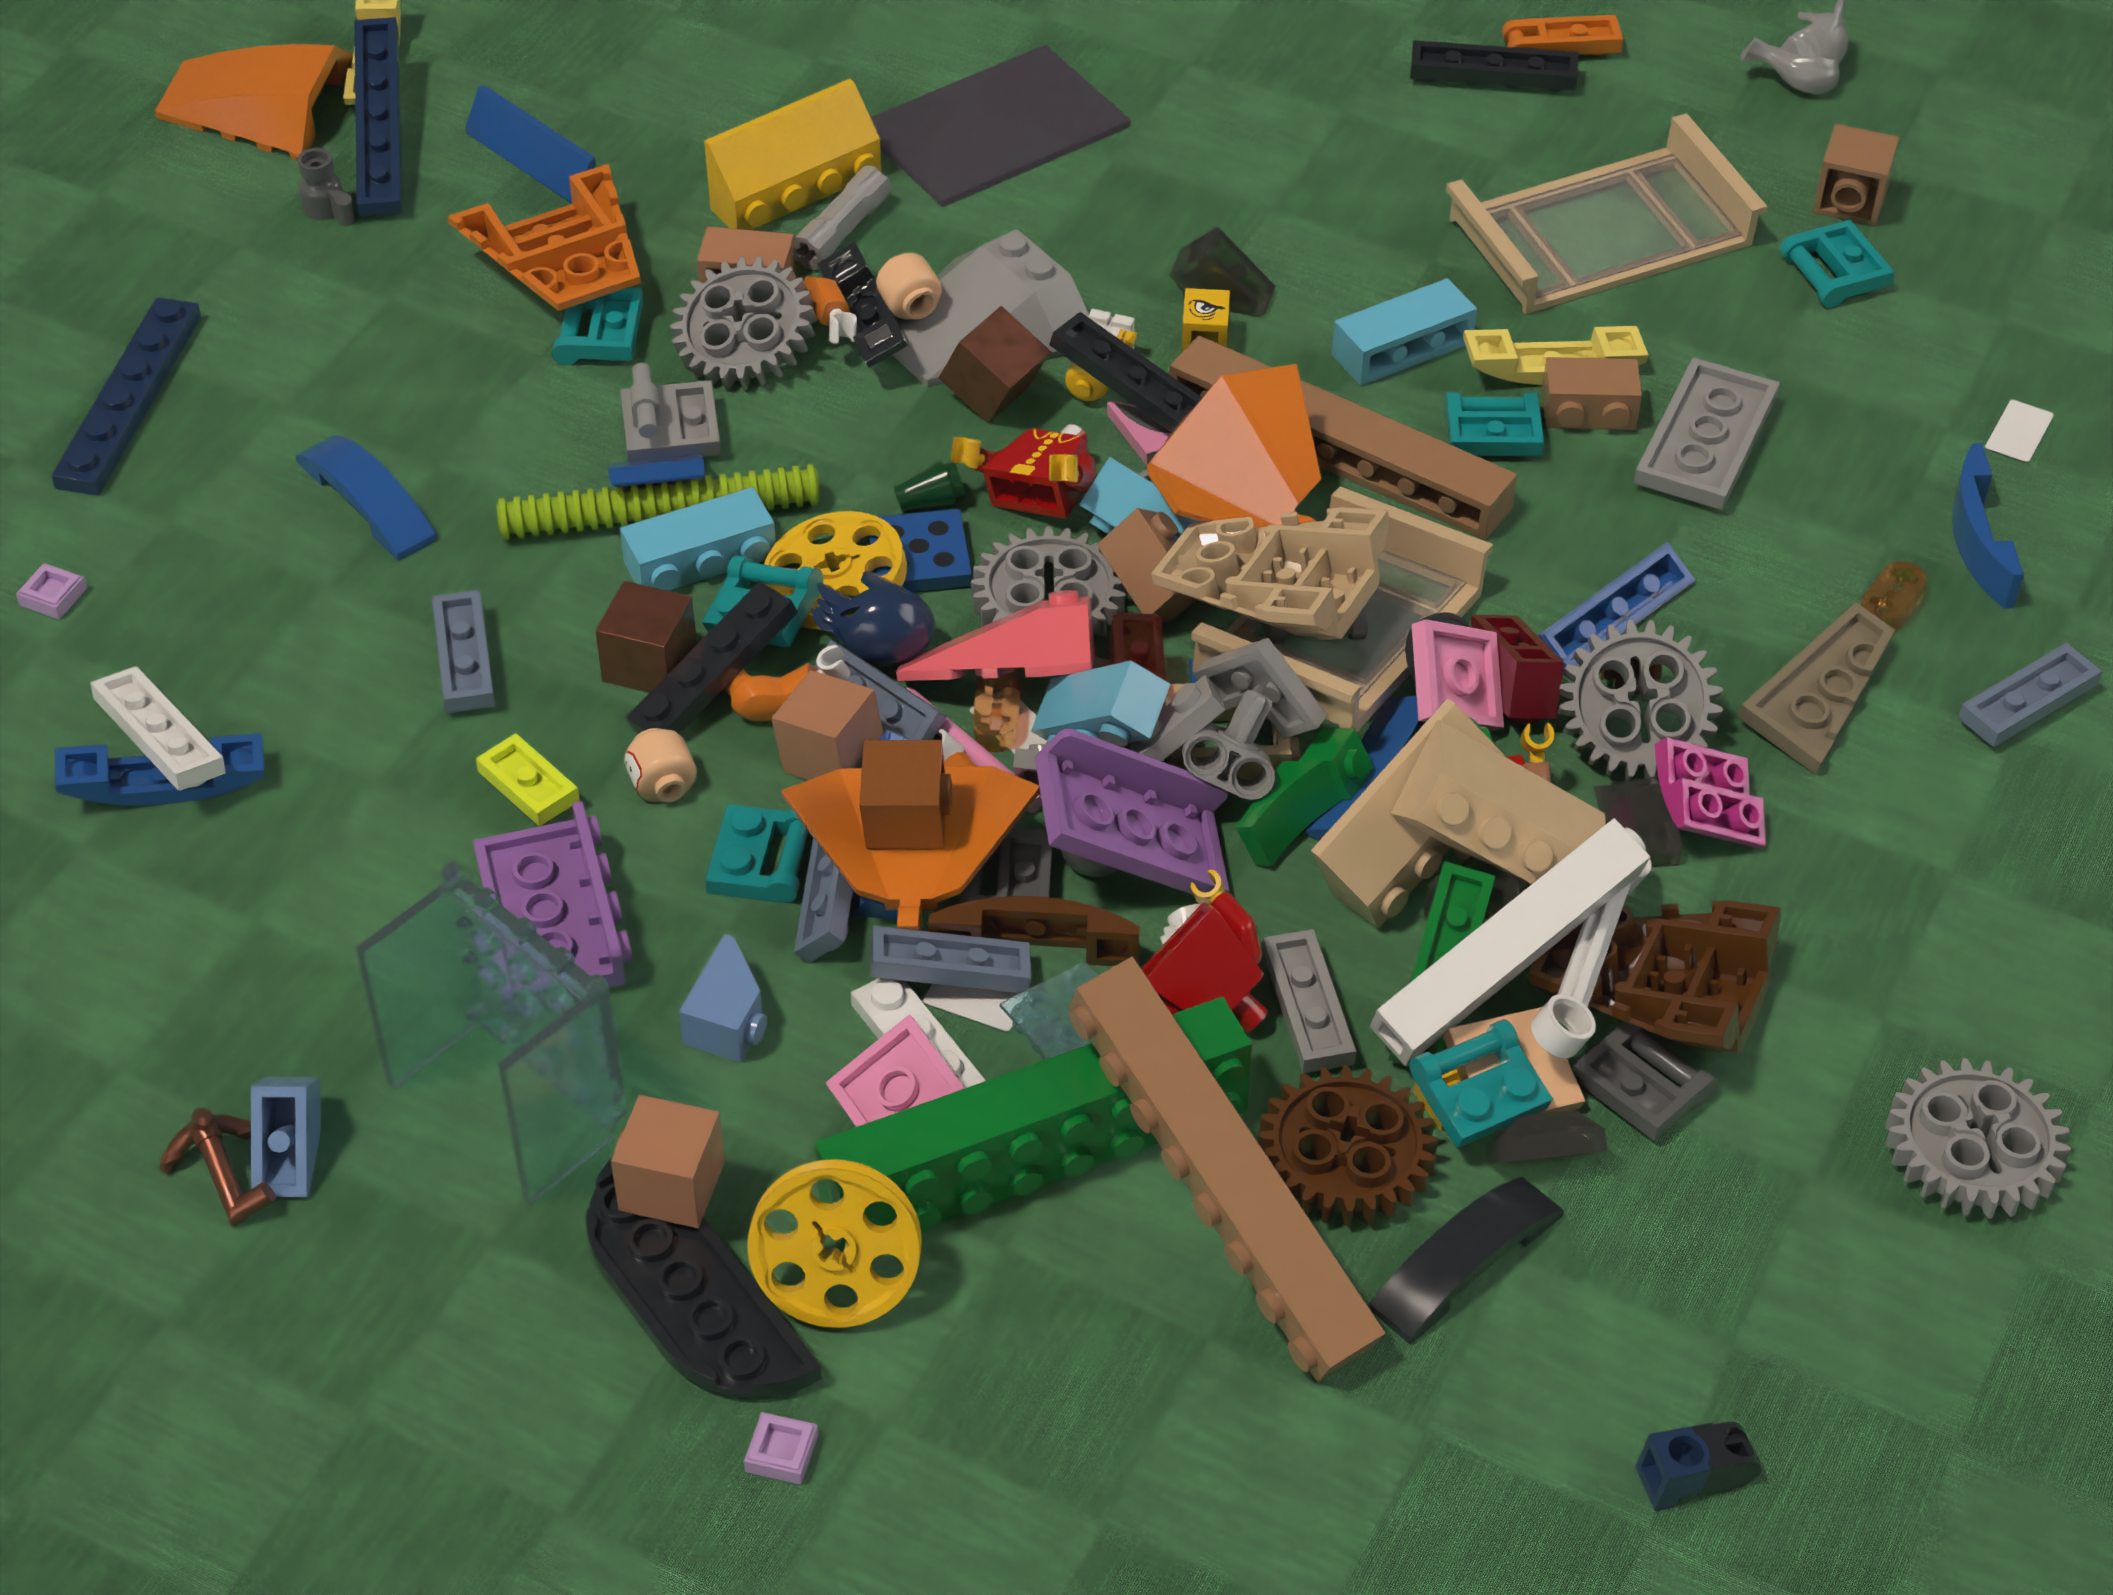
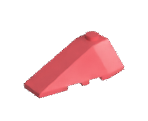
M1076 590L1049 593V600L1037 602L928 650L916 658L899 665L896 671L897 681L956 679L966 675L965 669H975L976 675L983 678H999L1003 674L1015 671V668L1025 667L1026 677L1065 675L1091 670L1096 651L1090 596L1078 597V591Z

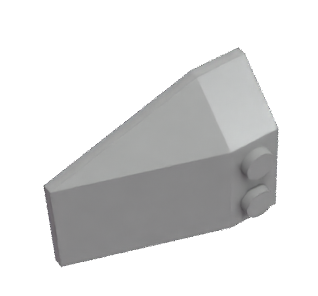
M1015 229L956 257L937 275L942 286L940 300L934 311L927 317L915 320H904L896 317L906 337L908 346L894 353L893 356L927 387L943 383L938 377L959 341L1001 305L1051 351L1046 360L1064 356L1049 345L1053 332L1079 312H1082L1087 317L1089 313L1071 274L1023 233Z

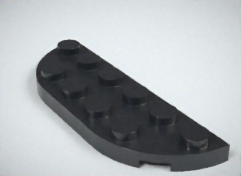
M611 1158L595 1180L596 1189L591 1198L589 1209H586V1229L591 1254L604 1279L665 1360L682 1376L693 1383L717 1393L736 1397L757 1398L784 1395L822 1380L819 1363L704 1217L699 1228L618 1211Z

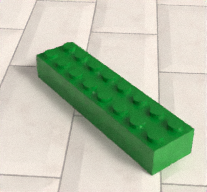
M1222 996L1172 1014L1237 1113L1247 1111L1252 1043L1224 997ZM1090 1043L814 1142L816 1161L838 1159L857 1162L869 1166L890 1178L901 1188L912 1203L919 1219L921 1233L933 1229L939 1223L964 1214L979 1213L989 1205L1015 1195H1028L1036 1191L1040 1186L1067 1176L1076 1177L1082 1175L1090 1168L1113 1159L1131 1157L1141 1149L1158 1142L1151 1132L1145 1133L1137 1125L1130 1110L1132 1102L1120 1085L1115 1087L1108 1081L1100 1066L1099 1059L1101 1056L1094 1045ZM832 1179L817 1181L819 1201L834 1203L844 1196L843 1189L838 1182ZM874 1202L865 1208L867 1219L879 1226L891 1224L897 1218L895 1209L885 1202ZM842 1237L836 1240L841 1252H844L846 1239Z

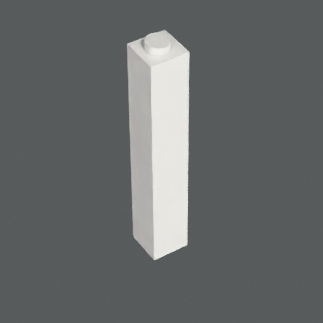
M1613 818L1378 1008L1370 1028L1406 1067L1410 1063V1059L1422 1054L1444 1036L1448 1028L1455 1027L1635 880L1651 857L1646 852L1645 844L1640 836L1630 828H1623Z

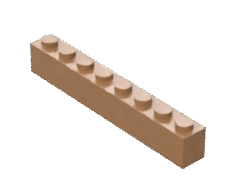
M1198 336L1170 364L1169 375L1200 397H1203L1222 375L1272 367ZM1300 380L1319 467L1485 541L1512 510L1517 481L1516 473Z
M1133 956L1077 987L1069 1005L1071 1010L1069 1018L1073 1028L1083 1040L1087 1041L1090 1039L1101 1056L1099 1062L1104 1075L1113 1086L1118 1087L1120 1085L1132 1102L1130 1110L1137 1125L1145 1133L1151 1132L1163 1149L1161 1157L1165 1167L1176 1180L1183 1179L1193 1194L1192 1203L1198 1217L1207 1227L1211 1228L1214 1226L1226 1244L1224 1246V1253L1231 1267L1241 1276L1246 1274L1257 1291L1255 1297L1261 1312L1269 1322L1273 1324L1277 1322L1289 1339L1288 1350L1296 1365L1303 1372L1310 1371L1318 1383L1373 1349L1385 1335V1331Z

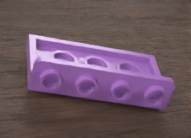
M1074 729L1059 731L1035 756L1049 846L1189 894H1193L1191 882L1201 892L1213 890L1216 884L1209 878L1207 870H1215L1221 877L1225 892H1229L1214 817V811L1227 799L1226 790L1194 776L1189 771Z
M582 801L572 803L573 820L473 840L511 1009L626 984L623 963L632 961L630 944L626 930L616 932L614 923L622 922L616 891L606 893L604 885L612 883L606 853L596 855L594 847L602 845L596 815L586 817Z

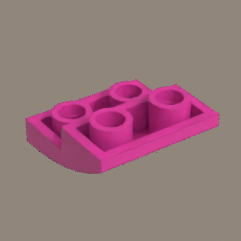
M1668 737L1655 744L1656 765L1661 791L1670 816L1678 829L1758 849L1766 846L1763 798L1750 795L1748 758Z

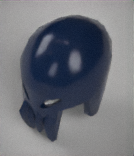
M870 571L863 572L861 582L869 589L854 598H850L823 583L817 584L818 591L823 598L817 599L816 601L819 606L811 610L815 623L821 630L830 632L846 649L870 665L894 668L916 658L928 648L935 632L936 621L931 608L911 591ZM860 607L852 615H844L848 611Z

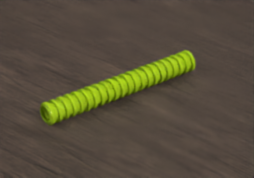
M807 464L806 469L802 470L796 465L792 466V471H785L784 467H778L775 473H770L769 469H763V474L756 475L754 470L748 471V476H741L740 472H734V477L726 478V474L723 473L719 474V479H712L711 475H705L702 481H697V478L690 479V482L684 483L682 480H676L675 484L660 482L661 485L653 486V483H648L646 487L631 485L629 489L619 486L616 487L617 490L609 491L608 486L602 487V492H594V488H587V493L580 494L577 489L572 491V495H565L564 491H558V496L550 497L549 493H543V498L536 499L535 495L531 494L528 495V500H521L520 496H514L513 501L506 502L505 498H499L498 503H496L499 532L504 540H508L511 534H517L518 538H524L525 533L532 532L533 537L540 535V531H547L548 535H553L556 529H562V533H569V528L576 527L577 531L581 532L584 531V526H591L592 530H598V525L606 524L607 528H613V523L619 522L624 527L628 525L629 521L637 523L754 487L764 506H767L768 511L774 510V505H781L782 509H788L791 503H796L797 507H803V502H810L812 506H816L820 500L817 469L814 468L813 464Z

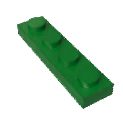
M1444 861L1410 983L1483 924L1495 880L1494 875ZM1443 1036L1423 1053L1430 1052L1434 1055L1448 1049ZM1390 1051L1388 1061L1404 1065L1396 1057V1055L1392 1051Z

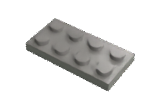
M1693 357L1636 468L1634 484L1723 510L1777 398L1780 382Z

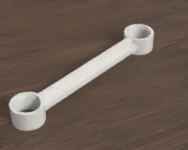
M1650 859L1635 880L1584 920L1558 994L1545 1004L1531 1023V1030L1535 1040L1548 1053L1560 1058H1570L1594 1034L1596 1029L1595 1019L1587 1007L1626 896L1631 894L1651 870ZM1558 1021H1559L1560 1023H1562L1568 1030H1566L1565 1028H1563V1027L1558 1023Z

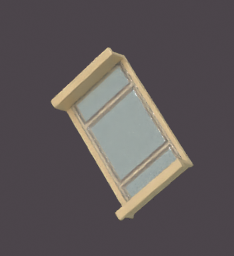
M1687 113L1672 117L1666 148L1484 202H1480L1462 179L1447 183L1446 191L1452 198L1449 222H1458L1522 304V312L1525 315L1751 246L1758 216L1766 213L1768 207Z
M1339 487L1331 495L1330 508L1348 507L1388 510L1390 522L1385 550L1378 558L1380 571L1379 585L1362 609L1365 610L1367 615V637L1361 640H1349L1348 635H1344L1342 639L1320 640L1316 637L1285 638L1284 643L1274 644V646L1282 653L1286 662L1325 711L1327 716L1324 720L1338 724L1340 728H1355L1356 732H1358L1410 675L1406 662L1405 645L1407 635L1412 628L1411 624L1432 614L1442 612L1453 613L1462 618L1481 597L1487 558L1492 553L1493 544ZM1241 615L1226 631L1201 622L1192 631L1191 640L1195 641L1192 671L1194 672L1199 664L1206 659L1266 639L1261 622Z

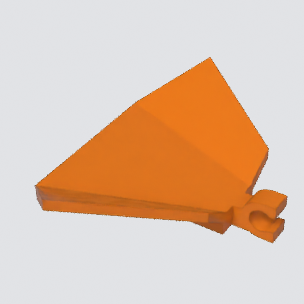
M1297 364L1220 376L1197 405L1188 412L1165 440V444L1147 464L1149 477L1174 514L1201 522L1252 517L1255 528L1268 525H1282L1281 513L1295 512L1294 509L1321 480ZM1297 513L1299 523L1316 521L1309 516Z
M994 766L945 767L946 774H951L952 813L945 817L944 849H866L859 806L862 768L837 769L781 790V795L857 895L884 903L886 910H898L897 928L922 931V910H937L938 902L964 891L1039 795L1040 787L1035 783Z

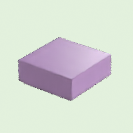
M43 563L20 588L16 596L19 606L60 620L85 592L87 587L83 576Z
M761 1412L744 1459L745 1472L802 1485L819 1436L818 1425Z

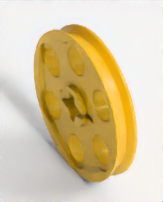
M856 511L827 513L798 524L774 544L764 565L784 567L790 563H799L801 566L797 570H800L803 566L819 568L823 574V584L846 596H857L869 589L861 582L863 572H871L880 566H889L891 570L881 577L901 587L907 574V559L901 539L895 529L877 516ZM820 535H834L827 543L820 545L812 543ZM875 535L879 537L873 544L867 546L857 545L858 541L866 536ZM765 584L782 595L791 596L795 590L793 588ZM819 593L817 599H822L823 597ZM816 600L801 627L821 630L811 614V610L819 606ZM860 607L854 608L844 615H852Z
M830 1159L800 1165L786 1172L772 1183L762 1195L755 1209L749 1229L747 1247L753 1275L762 1291L776 1306L790 1316L809 1324L822 1327L844 1328L875 1320L886 1314L902 1300L910 1289L917 1273L922 1236L916 1211L906 1194L896 1183L881 1172L861 1163ZM832 1179L842 1187L844 1196L838 1202L823 1203L813 1195V1184L818 1180ZM874 1202H885L895 1209L897 1218L891 1224L879 1226L867 1219L865 1208ZM774 1210H787L795 1216L798 1226L790 1233H777L767 1224V1215ZM829 1235L834 1241L842 1237L846 1239L844 1252L841 1253L836 1247L826 1250L824 1248L826 1236ZM879 1255H894L901 1261L904 1270L896 1277L885 1278L874 1271L871 1262ZM783 1262H792L802 1268L805 1273V1279L800 1284L788 1286L776 1279L773 1269ZM834 1285H847L856 1292L858 1300L850 1307L841 1308L833 1305L828 1300L826 1292Z

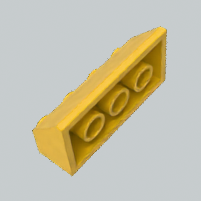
M847 79L704 140L710 209L730 229L753 230L842 191L847 183L864 166L877 167L881 172L880 138L859 91L851 79Z

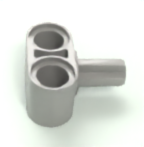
M1248 689L1245 691L1227 728L1209 723L1199 732L1190 736L1180 746L1183 761L1188 771L1194 776L1241 798L1253 800L1268 794L1275 781L1274 769L1266 750L1254 743V740L1272 707V700L1261 692ZM1208 740L1218 745L1214 755L1207 759H1199L1191 755L1192 748L1200 741ZM1253 761L1263 766L1260 775L1252 780H1244L1237 776L1238 769L1246 762Z

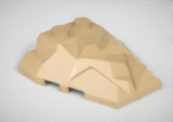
M1348 507L1327 509V517L1324 521L1299 523L1297 512L1281 513L1282 525H1268L1256 528L1252 517L1190 523L1151 573L1154 585L1224 610L1231 609L1248 618L1294 635L1316 637L1320 640L1342 639L1379 585L1380 571L1378 558L1385 550L1390 522L1388 510Z

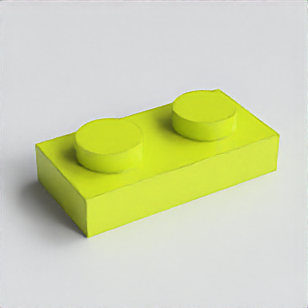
M516 733L476 758L478 772L538 826H542L570 808L572 803L580 801L578 787Z

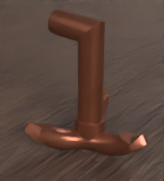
M200 1107L193 1111L191 1121L176 1133L160 1160V1171L166 1175L171 1174L175 1166L182 1162L184 1154L190 1146L195 1143L196 1147L202 1152L230 1225L233 1227L274 1202L276 1198L275 1193L270 1185L262 1182L243 1194L223 1146L222 1133L234 1135L239 1139L251 1140V1121L228 1114H213L211 1109Z

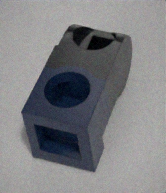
M1712 1422L1651 1433L1648 1435L1635 1465L1654 1511L1676 1507L1681 1497L1713 1490L1726 1492L1741 1488L1749 1484L1761 1472V1465L1742 1425L1737 1422L1713 1424Z

